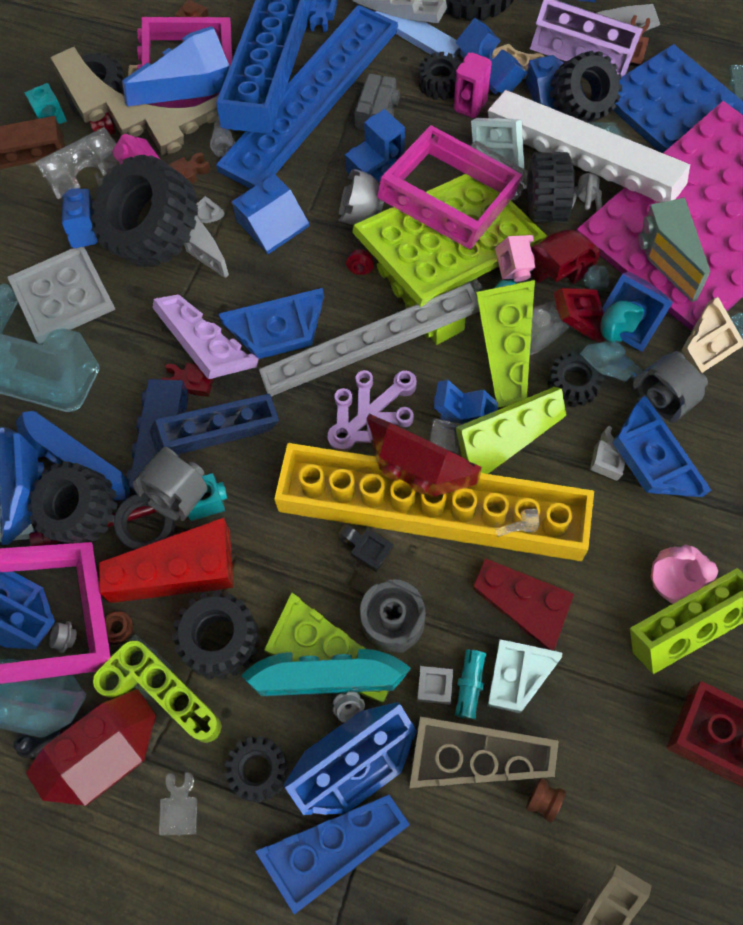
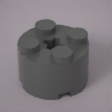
M675 351L662 356L637 375L633 386L634 390L638 387L640 394L637 397L638 401L646 396L662 420L667 419L670 420L668 423H674L702 401L708 380L703 373L698 372L686 360L682 353Z
M163 447L160 452H157L133 481V487L137 494L141 497L145 493L150 498L147 504L172 520H177L181 516V521H184L207 491V485L202 478L205 474L204 470L194 462L187 464L178 458V455L168 447Z
M393 579L376 584L365 593L360 605V618L363 633L372 645L386 652L400 653L412 647L420 639L425 626L426 612L421 595L414 586L405 581ZM394 612H398V619L388 620L387 614L392 615Z

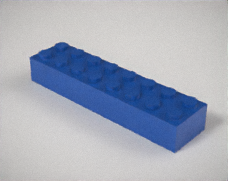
M255 0L216 102L221 128L272 133L310 18L309 9L312 0Z

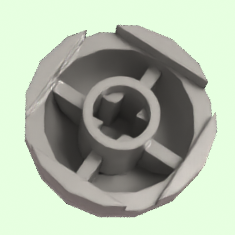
M352 169L348 176V179L352 180L351 185L345 186L339 208V215L342 216L339 218V221L354 225L374 216L375 213H381L384 201L377 198L379 191L378 181L364 171Z

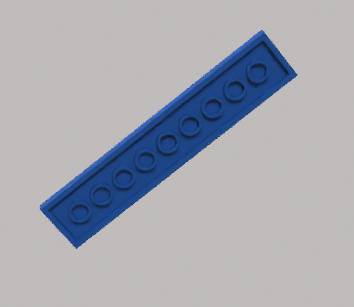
M357 5L287 84L272 133L245 131L216 164L217 171L249 189L271 175L276 174L397 33L398 22L361 5Z

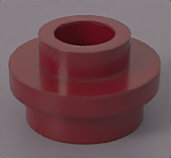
M357 249L348 256L346 265L352 273L366 275L372 271L374 261L368 251Z

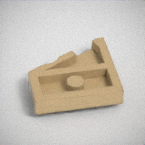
M718 297L707 303L682 348L687 361L701 373L743 346V339Z

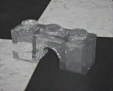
M105 127L36 161V164L44 180L57 199H59L68 190L80 188L76 175L82 168L95 167L102 175L111 172V168L119 164V162L112 153L116 143Z

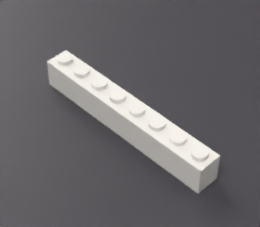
M505 90L488 110L489 118L521 119L523 144L533 147L539 152H568L573 165L580 167L584 171L601 176L607 181L622 185L631 191H636L650 197L654 201L665 202L676 199L688 182L690 164Z

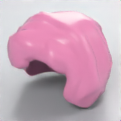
M685 544L681 547L674 546L660 551L657 558L653 561L650 577L654 589L663 598L674 604L714 581L717 577L718 569L716 564L710 561L697 548Z

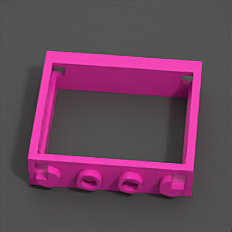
M142 17V28L137 29L138 42L142 44V46H137L138 60L142 64H137V70L146 63H151V40H182L189 33L210 26L215 29L218 39L222 40V49L230 68L232 63L230 17ZM220 92L205 97L158 102L148 105L165 108L195 107L219 96Z
M430 125L381 177L377 198L471 250L515 196L523 174ZM430 154L500 192V194L479 220L476 221L409 184L404 179Z
M92 542L0 548V572L77 567L89 653L0 664V684L97 672L110 659Z

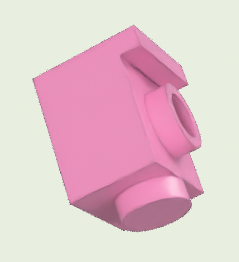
M533 235L508 236L495 248L502 280L514 279L515 282H520L531 277L530 271L535 268V258L530 247V243L534 241Z

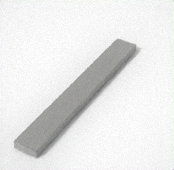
M468 283L436 296L422 307L418 304L260 368L259 371L267 394L270 393L271 396H274L480 312L478 299L471 284Z

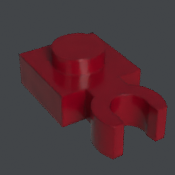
M186 363L184 370L179 369L175 364H166L167 372L174 374V376L171 378L162 377L161 380H181L184 382L189 394L209 397L214 378L208 379L197 364Z

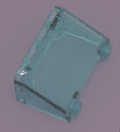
M68 329L54 330L48 335L43 345L0 334V394L64 412H73L82 406L100 370V366L79 332Z

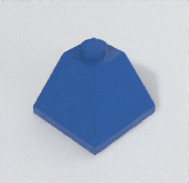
M554 55L529 60L525 84L534 102L559 111L558 107L554 108L552 105L555 100L554 97L550 98V91L553 90L550 84L551 80L555 79L553 76L555 71L564 62ZM581 87V91H582L583 95L586 97V95H585V93H584V91H583V89H582V87Z
M629 271L621 275L602 309L605 312L612 304L624 300L643 308V317L633 333L622 332L620 334L622 341L643 352L673 304V301L656 286Z

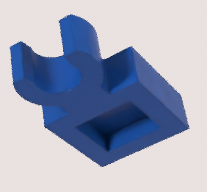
M312 0L309 9L311 31H314L316 25H322L323 32H327L328 20L333 21L338 4L337 0Z

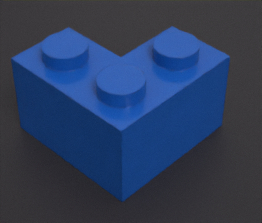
M385 109L376 115H372L364 122L365 141L357 147H353L345 154L346 172L350 174L352 169H357L372 175L379 182L386 171L405 153V127Z

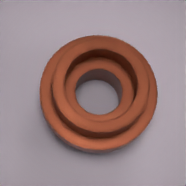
M113 612L104 618L108 642L119 644L125 642L131 636L134 625L132 619L126 613ZM117 624H123V628L119 633L113 632Z

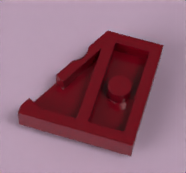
M561 288L553 292L556 310L563 322L599 344L608 342L604 339L600 330V323L604 312L597 289Z

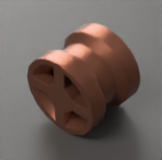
M539 778L528 800L526 810L530 812L537 811L543 815L544 820L552 823L563 803L566 791L561 788L554 789L548 785L547 780Z

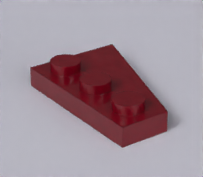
M485 559L473 590L499 612L506 614L518 624L520 629L528 636L531 635L543 645L544 649L554 651L574 593Z

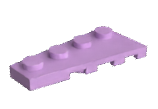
M180 295L154 299L152 308L208 379L257 367L259 358L252 353L247 355L241 350L242 345L234 338L228 340L221 334L219 326L203 320V314Z

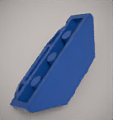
M0 426L1 543L2 545H9L32 524L29 518L32 512L28 511V504H31L32 499L28 497L30 491L33 492L35 489L33 485L35 480L42 478L41 473L44 471L43 462H38L37 450L20 433L4 426Z
M0 572V645L5 648L37 649L55 623L44 589L15 572Z
M398 702L360 711L304 751L284 783V787L303 815H312V813L346 814L402 772L412 739H414L417 730Z

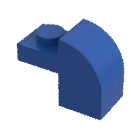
M449 380L439 381L437 384L434 409L441 413L440 423L448 428L456 430V427L498 409V402L485 390L462 393Z

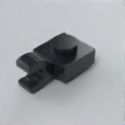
M344 524L338 532V535H340L338 539L341 542L354 547L351 551V556L376 573L394 547L393 543L369 528L362 535L351 526Z

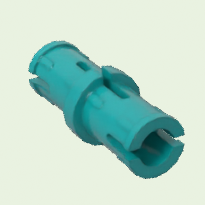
M470 649L465 651L462 677L458 678L457 683L460 689L454 715L456 717L476 720L479 692L483 691L484 683H481L486 653L477 650H472L471 652Z

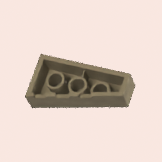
M420 717L409 788L555 777L559 741Z

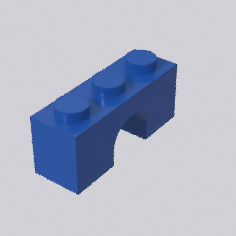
M474 18L455 42L461 49L460 55L465 59L468 53H475L490 59L492 63L489 89L496 95L498 92L503 93L505 90L512 92L528 72L514 56L503 49L492 59L493 51L501 41L486 24Z

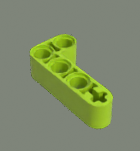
M139 641L125 643L94 675V688L109 699L129 693L139 683L190 736L200 742H212L221 733L222 725L218 716L149 648ZM143 651L142 661L138 665L131 666L130 658L133 653ZM158 673H165V683L160 688H153L152 679ZM113 675H118V685L113 690L108 691L106 689L107 680ZM181 695H187L189 698L188 706L183 711H176L174 708L175 700ZM197 714L203 720L209 721L208 726L210 730L207 733L202 730L200 731L201 726L191 717Z

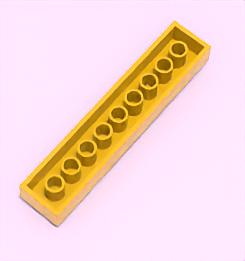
M288 443L274 499L278 511L282 513L582 561L589 548L594 491L481 473L477 485L432 496L428 493L420 494L414 491L410 484L400 479L395 481L386 477L382 470L379 469L375 456Z

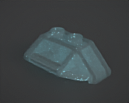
M16 659L0 660V664L21 662ZM73 675L0 684V728L44 738L72 722L86 699V693L81 689Z

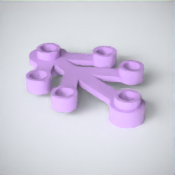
M363 370L358 372L356 375V385L359 388L358 415L349 422L348 407L352 404V394L345 388L337 390L335 393V403L338 406L337 424L330 428L328 442L332 448L338 451H347L355 443H371L368 432L359 431L367 424L366 418L369 413L401 427L410 426L413 423L414 417L413 411L410 408L402 407L397 412L381 411L399 395L410 396L415 392V375L409 371L397 373L394 377V384L370 404V388L373 386V376L369 371ZM367 378L369 379V381L367 383H361L360 379ZM409 379L410 381L408 383H402L400 380ZM341 396L348 397L346 401L339 400ZM403 414H407L410 418L407 420L400 419V416ZM340 433L347 434V436L343 439L337 437V435Z

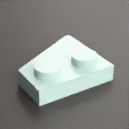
M476 118L471 121L474 148L482 153L489 154L491 158L498 162L504 161L519 173L524 170L521 119Z
M500 639L488 706L521 713L560 661L562 653Z

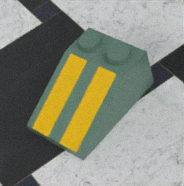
M684 197L651 204L647 217H644L642 232L638 236L639 246L641 250L645 249L647 259L691 302L697 301L711 271L686 199Z

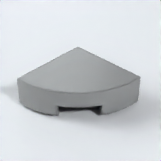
M206 196L197 203L198 215L196 216L202 223L214 222L225 216L223 209Z

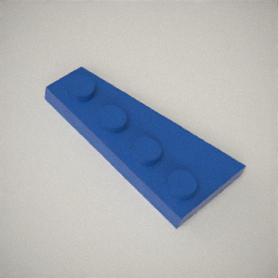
M387 795L255 852L293 914H296L410 824L391 796Z

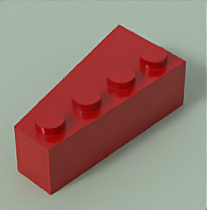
M224 518L99 562L100 594L110 603L234 588L230 529Z

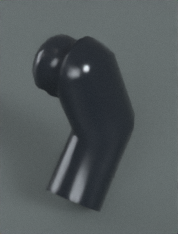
M57 728L44 739L30 737L28 734H20L15 738L13 748L22 758L35 760L42 748L62 734V731Z

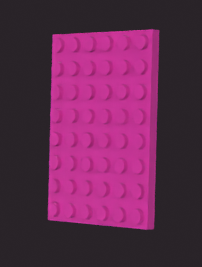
M724 101L663 153L690 164L688 182L676 199L684 197L686 199L711 271L697 301L691 302L647 259L645 249L641 250L639 246L638 236L644 226V217H647L651 204L660 202L624 187L577 229V231L587 236L600 249V256L623 274L630 271L653 284L669 297L673 304L668 312L690 331L695 327L710 300L718 297L725 310L728 311L743 297V115Z

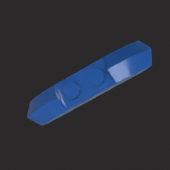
M22 412L16 420L18 433L37 450L38 458L44 456L53 465L57 463L63 464V462L78 463L100 472L113 484L111 489L115 490L117 495L113 500H126L129 497L130 487H128L127 479L121 471L37 412Z

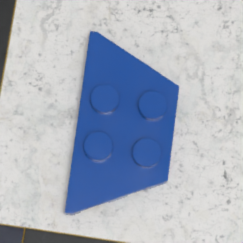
M323 288L220 313L219 316L221 323L252 354L262 359L312 346L324 300Z
M646 396L642 397L634 406L612 443L646 493L694 497L705 496L712 490Z

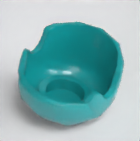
M626 300L618 301L608 307L600 323V330L604 339L610 343L615 341L621 342L620 334L622 332L633 333L643 317V308Z

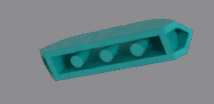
M358 649V659H352V655L338 654L333 655L332 660L320 661L317 656L299 657L297 662H293L292 652H286L257 662L241 676L260 696L394 691L411 668L392 655L370 649Z

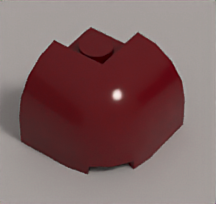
M562 230L553 233L531 247L535 258V268L532 271V277L538 283L549 276L555 282L567 277L574 285L595 271L600 249L579 231Z

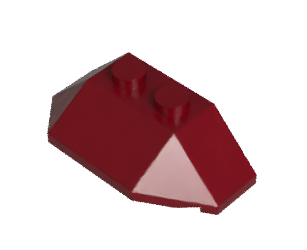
M370 413L367 416V432L379 469L389 479L395 481L400 479L410 484L414 491L420 494L428 493L432 496L474 486L479 482L481 466L471 463L428 440Z
M139 689L104 702L44 746L26 774L43 801L88 806L144 762L157 715Z

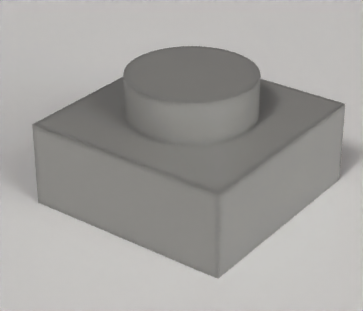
M420 666L418 701L450 705L453 669Z

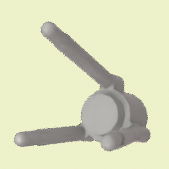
M586 173L580 176L578 186L574 187L573 205L577 197H579L581 201L585 202V209L587 210L590 209L591 201L593 200L596 203V212L602 207V191L599 190L600 179L597 175Z

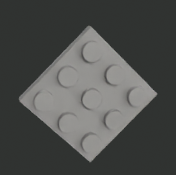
M85 247L70 249L7 277L31 331L39 344L116 310Z

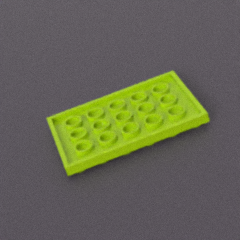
M467 174L426 192L476 221L479 220L500 194V192ZM512 201L506 205L471 250L395 207L354 224L352 232L420 307L436 296L456 289L499 267L495 248L508 236L533 235L534 241L530 243V247L547 237Z

